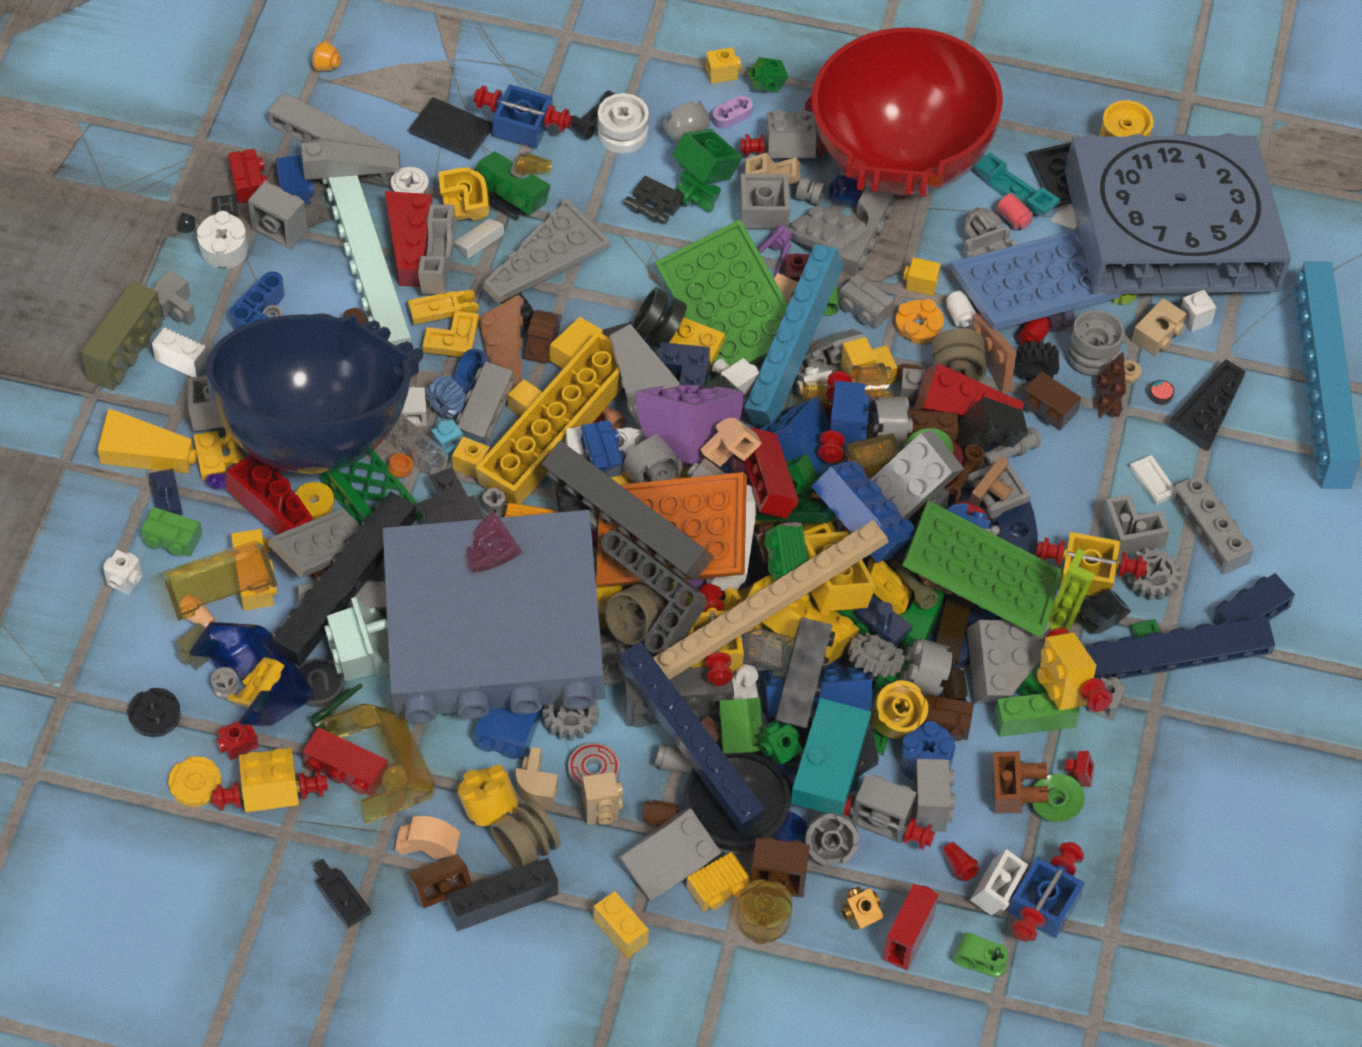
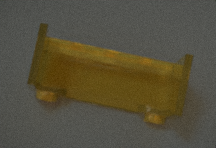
M251 541L159 574L174 616L178 621L195 616V610L199 609V606L246 590H254L255 594L269 590V585L273 588L278 586L266 549L258 541Z
M365 703L323 719L325 730L340 738L378 726L396 764L395 767L386 770L383 774L382 783L385 791L361 800L365 824L424 802L434 795L435 781L404 717L396 718L395 710Z

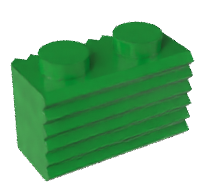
M778 525L766 532L764 543L769 552L768 570L771 573L773 582L808 561L803 526Z

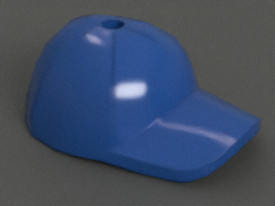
M469 349L458 362L453 381H458V385L464 388L463 392L466 395L476 384L475 377L478 369L483 368L485 362L491 363L483 350Z

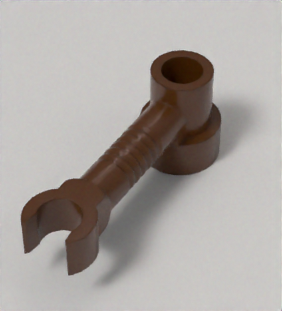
M971 444L966 447L962 464L964 470L958 474L954 483L945 489V491L949 490V494L956 497L954 505L959 502L961 489L969 474L975 472L978 465L983 461L985 452L979 445Z

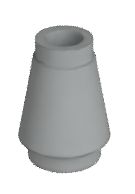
M668 744L666 746H659L654 765L660 766L659 769L691 772L692 766L680 750Z

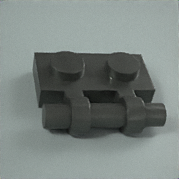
M644 176L633 190L634 198L627 196L624 204L631 207V210L636 213L641 212L649 216V219L654 222L660 221L666 224L669 216L664 213L674 216L683 204L684 195L650 177Z

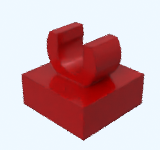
M1078 751L1077 760L1067 759L1064 769L1068 771V776L1078 779L1081 787H1091L1094 762L1089 751Z

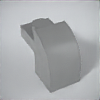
M170 269L158 280L154 287V290L158 291L162 317L165 320L171 314L176 321H182L190 326L195 321L193 305L186 301L191 296L189 283Z

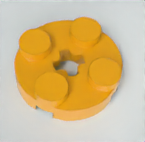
M930 299L902 303L899 306L895 320L898 334L902 338L905 336L911 339V343L914 344L931 343L942 332L944 325V316L941 310ZM916 319H921L924 322L923 325H919L918 322L914 321Z

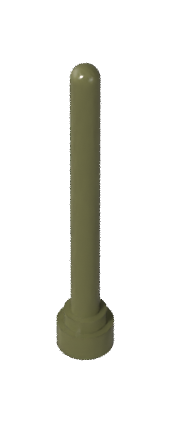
M897 557L886 560L915 592V601L922 609H930L937 603V593L931 587L922 586L909 570L902 566Z

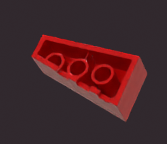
M385 191L386 210L399 286L421 287L418 271L421 256H426L427 220L430 204H433L432 194Z
M938 363L926 370L913 411L916 409L917 411L926 410L927 412L936 411L937 413L941 411L942 413L951 412L952 414L956 412L959 421L983 397L1022 410L1024 402Z
M249 455L226 471V490L276 535L313 520L312 515L299 496L294 494L291 484L287 478L284 479L279 469L271 467Z

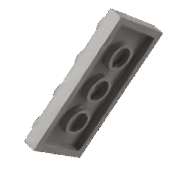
M341 508L271 537L268 545L300 578H303L331 566L335 555L344 550L350 536L356 535L361 525L344 508Z

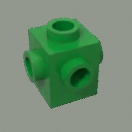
M759 57L748 72L754 89L778 93L789 78L782 60Z
M771 722L764 727L765 731L758 735L761 741L760 748L764 755L770 758L772 763L782 765L803 752L798 741L799 734L794 726L789 723Z

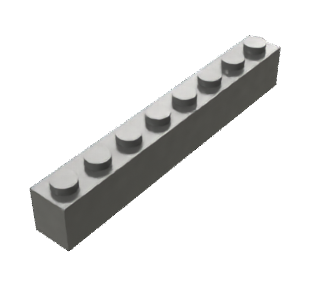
M561 440L542 463L549 470L547 473L549 477L557 483L561 480L566 482L567 484L564 487L574 496H577L579 493L583 495V503L593 510L596 507L602 510L600 516L611 524L614 520L620 524L617 529L629 538L632 534L638 537L636 543L646 551H649L650 548L655 550L656 554L654 557L663 564L667 565L668 562H671L675 566L672 571L684 580L689 576L696 581L714 556Z

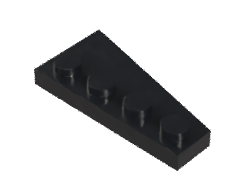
M1225 359L1173 415L1169 425L1209 451L1245 377L1246 371Z

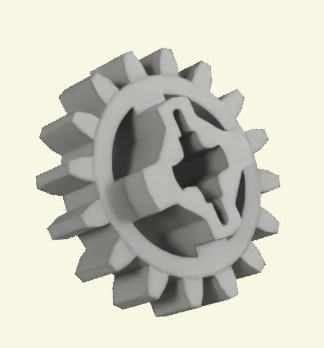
M1145 548L1144 554L1137 551L1135 558L1131 557V559H1137L1139 555H1142L1143 561H1147L1145 576H1140L1138 581L1134 580L1133 574L1126 573L1128 575L1127 583H1133L1132 590L1136 591L1139 589L1141 597L1149 594L1150 600H1153L1154 595H1158L1160 600L1164 598L1165 593L1172 596L1173 590L1178 589L1182 578V573L1180 572L1181 564H1175L1176 557L1169 558L1167 557L1168 551H1164L1161 554L1158 548H1155L1154 552H1150L1148 548Z
M866 633L865 637L858 634L857 638H852L847 652L850 655L849 660L856 662V668H864V673L870 671L875 677L882 675L886 678L887 674L895 676L896 672L899 673L901 671L905 656L902 655V649H896L892 642L881 639L878 634L871 636L869 633Z
M595 700L593 706L586 708L588 711L587 717L585 716L584 709H569L563 703L544 704L542 712L545 727H550L552 735L559 732L560 739H563L565 735H569L570 741L574 740V735H578L583 739L584 731L591 734L593 726L598 724L599 708L597 707V700ZM555 709L557 710V717H556V718H555V716H554V714H553Z

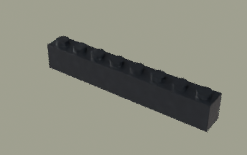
M392 491L385 498H381L378 501L375 511L371 516H367L363 520L361 528L356 535L350 536L344 550L341 553H337L328 570L320 574L317 584L312 590L309 589L304 594L302 602L297 609L291 610L282 628L276 629L272 636L274 653L299 667L304 663L326 635L324 626L329 625L327 616L345 610L351 603V598H354L384 561L383 528L412 525L417 519L416 504Z

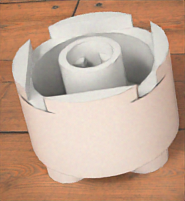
M219 211L215 215L206 218L198 227L197 237L201 255L208 265L218 269L219 267H226L228 269L236 267L244 261L247 255L248 241L244 224L236 216L226 211Z

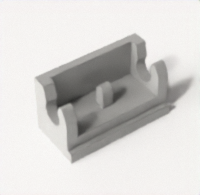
M1008 225L965 240L963 258L1015 246L1016 240L1010 241V229Z

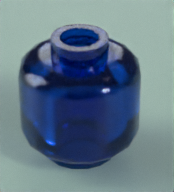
M846 175L837 176L829 185V197L836 205L856 206L863 191L857 190L858 181L854 178L846 177Z

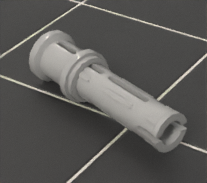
M1033 427L1027 428L1028 434L1013 448L1002 444L985 452L980 466L984 468L996 463L1000 456H1003L1005 459L1014 455L1022 456L1029 449L1040 447L1042 443L1040 433Z

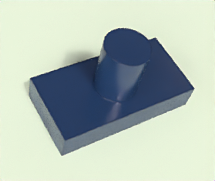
M169 469L148 473L155 507L177 515H183L174 470Z
M874 596L871 597L867 608H860L855 614L858 620L887 642H892L894 647L912 631V625L895 613L890 603L881 602Z

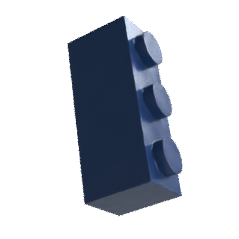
M1276 573L1269 577L1264 576L1248 590L1244 588L1239 591L1235 598L1230 601L1225 600L1215 608L1216 612L1213 623L1220 625L1225 620L1244 621L1246 618L1254 615H1259L1261 618L1269 617V620L1291 607L1295 594Z

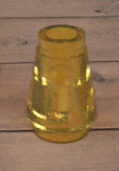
M525 152V154L519 153L517 172H521L522 175L550 174L552 160H547Z

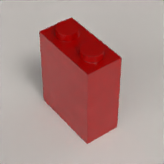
M913 883L887 935L883 955L884 961L908 971L934 919L939 894L935 893L931 888Z

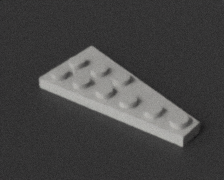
M566 197L562 201L561 206L557 210L554 209L550 213L549 218L544 223H541L521 243V247L516 252L513 251L509 259L484 281L483 289L497 303H500L609 249L611 241Z

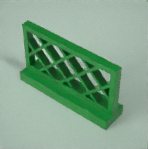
M374 450L368 454L373 461L372 465L357 461L347 466L352 467L351 474L342 473L339 470L318 474L320 481L332 490L334 498L360 525H362L363 520L367 516H371L375 511V507L366 504V498L379 501L381 498L386 497L387 489L396 490L401 494V497L414 504L418 503L398 478L389 472L388 466ZM356 468L370 471L369 477L354 475ZM373 472L384 474L386 481L371 479ZM352 482L367 484L365 491L354 489ZM369 486L384 488L383 494L368 492Z

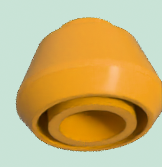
M328 41L319 43L315 48L312 58V64L316 71H332L339 66L341 62L339 50Z

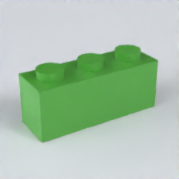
M1048 693L997 699L994 715L999 737L1076 728L1080 711L1079 707L1059 710L1054 701L1049 698Z

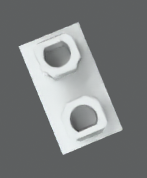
M743 664L736 671H733V679L731 680L732 699L759 697L756 686L758 672L754 666Z

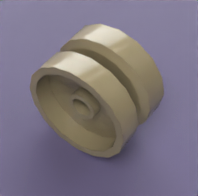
M957 328L944 331L933 339V366L939 363L978 382L984 378L987 366L985 340L981 334L974 330Z

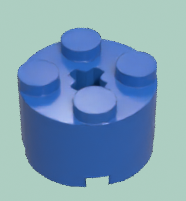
M927 721L916 728L915 731L913 730L912 733L905 735L900 754V764L904 774L913 781L917 759L949 760L950 770L955 752L953 737L946 729L934 721Z

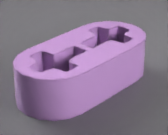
M738 96L717 106L713 111V124L718 128L725 129L747 119L752 114V100L746 96Z

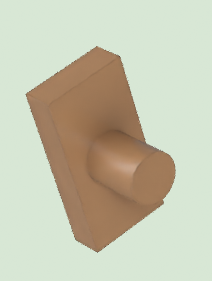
M1000 456L971 493L969 502L975 507L980 504L989 491L1002 501H1005L1011 494L1013 489L999 480L1009 464V461L1003 456Z

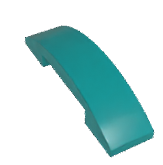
M990 152L974 166L977 173L997 193L1003 197L1013 193L1034 214L1045 215L1060 203L1058 197L1043 187L1037 191L1007 171V163Z

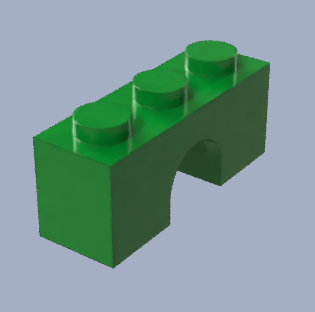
M496 151L477 163L476 171L485 178L488 190L529 215L547 203L550 184L533 174L525 178L511 176L513 162Z

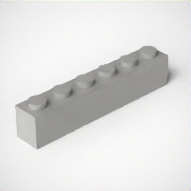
M286 93L268 110L270 126L300 142L301 140L327 138L397 150L395 147L388 146L378 141L375 137L368 136L357 128L339 121L336 117L329 116L318 108L311 107L301 102L297 97H292ZM397 150V153H398V162H399V168H400V167H401L400 151ZM395 172L366 174V176L386 185Z

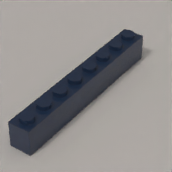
M1254 615L1246 618L1244 621L1225 620L1220 625L1210 626V624H1201L1196 626L1195 629L1190 630L1176 628L1166 634L1159 635L1158 632H1152L1144 635L1142 638L1134 639L1129 636L1112 643L1099 641L1094 643L1093 646L1084 648L1096 664L1094 678L1101 679L1103 677L1108 679V677H1115L1117 679H1125L1273 654L1275 643L1269 617L1261 618L1259 615Z
M640 641L620 654L618 667L740 833L763 819L764 807Z

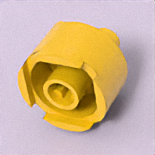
M899 680L890 683L873 698V708L871 710L872 727L885 737L892 739L904 738L905 735L912 733L913 730L915 731L925 721L928 714L927 700L922 695L920 688L911 682Z
M494 765L491 768L479 771L475 769L469 770L463 775L464 780L459 785L457 792L470 822L474 821L478 826H490L502 818L508 811L512 814L514 809L518 807V797L502 765Z

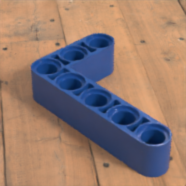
M275 271L265 273L232 306L230 315L233 330L255 321L270 318L263 314V310L270 305L277 306L285 295L283 278L280 273Z

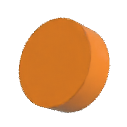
M402 453L393 454L388 462L389 472L397 477L409 476L414 466L413 460L408 455Z

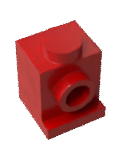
M246 715L241 717L242 720L217 730L219 738L215 739L218 749L221 754L226 752L230 761L238 758L239 755L247 754L259 748L257 735Z

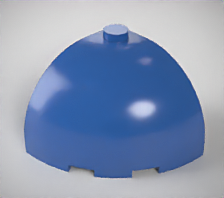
M816 396L790 409L787 414L779 419V422L774 419L760 428V430L777 434L785 461L807 453L819 478L831 464L818 456V449L821 446L820 435L823 432L831 431V426Z

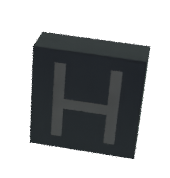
M236 194L212 197L214 215L219 211H226L239 218Z

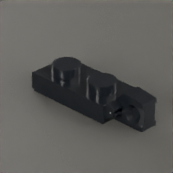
M324 859L314 864V871L319 877L316 880L318 888L348 928L371 914V909L341 869L334 868L331 870Z

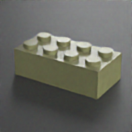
M131 281L81 351L88 381L111 391L115 389L118 383L123 382L129 367L136 363L139 353L148 346L155 330H159L162 326L163 317L158 291Z

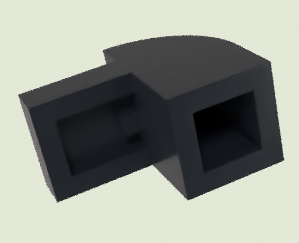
M1107 588L1094 601L1085 597L1080 607L1082 611L1078 616L1093 634H1100L1118 624L1131 610L1116 592Z

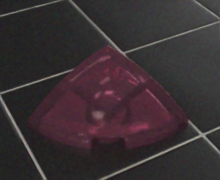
M495 511L490 513L475 529L473 533L475 536L473 549L470 545L467 548V561L472 572L476 573L500 566L523 553Z

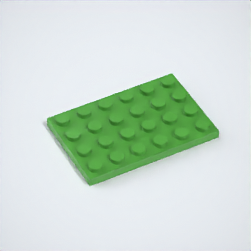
M741 219L655 262L673 298L675 297L687 304L684 318L725 333L726 339L714 363L719 359H724L727 364L732 366L744 358L749 364H755L766 358L788 308V303Z
M929 500L922 510L902 566L910 571L920 574L933 583L943 586L956 595L966 598L979 607L989 610L1002 619L1010 621L1038 637H1041L1046 629L1063 570Z

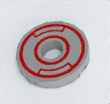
M596 742L586 743L576 748L570 755L568 761L569 778L580 790L583 788L584 776L614 772L616 781L618 780L620 772L619 757L607 745ZM590 764H598L601 769L598 772H590L587 767Z

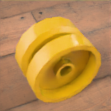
M1130 100L1117 101L1105 109L1099 136L1128 137L1134 134L1151 136L1154 124L1153 116L1148 108L1139 102Z

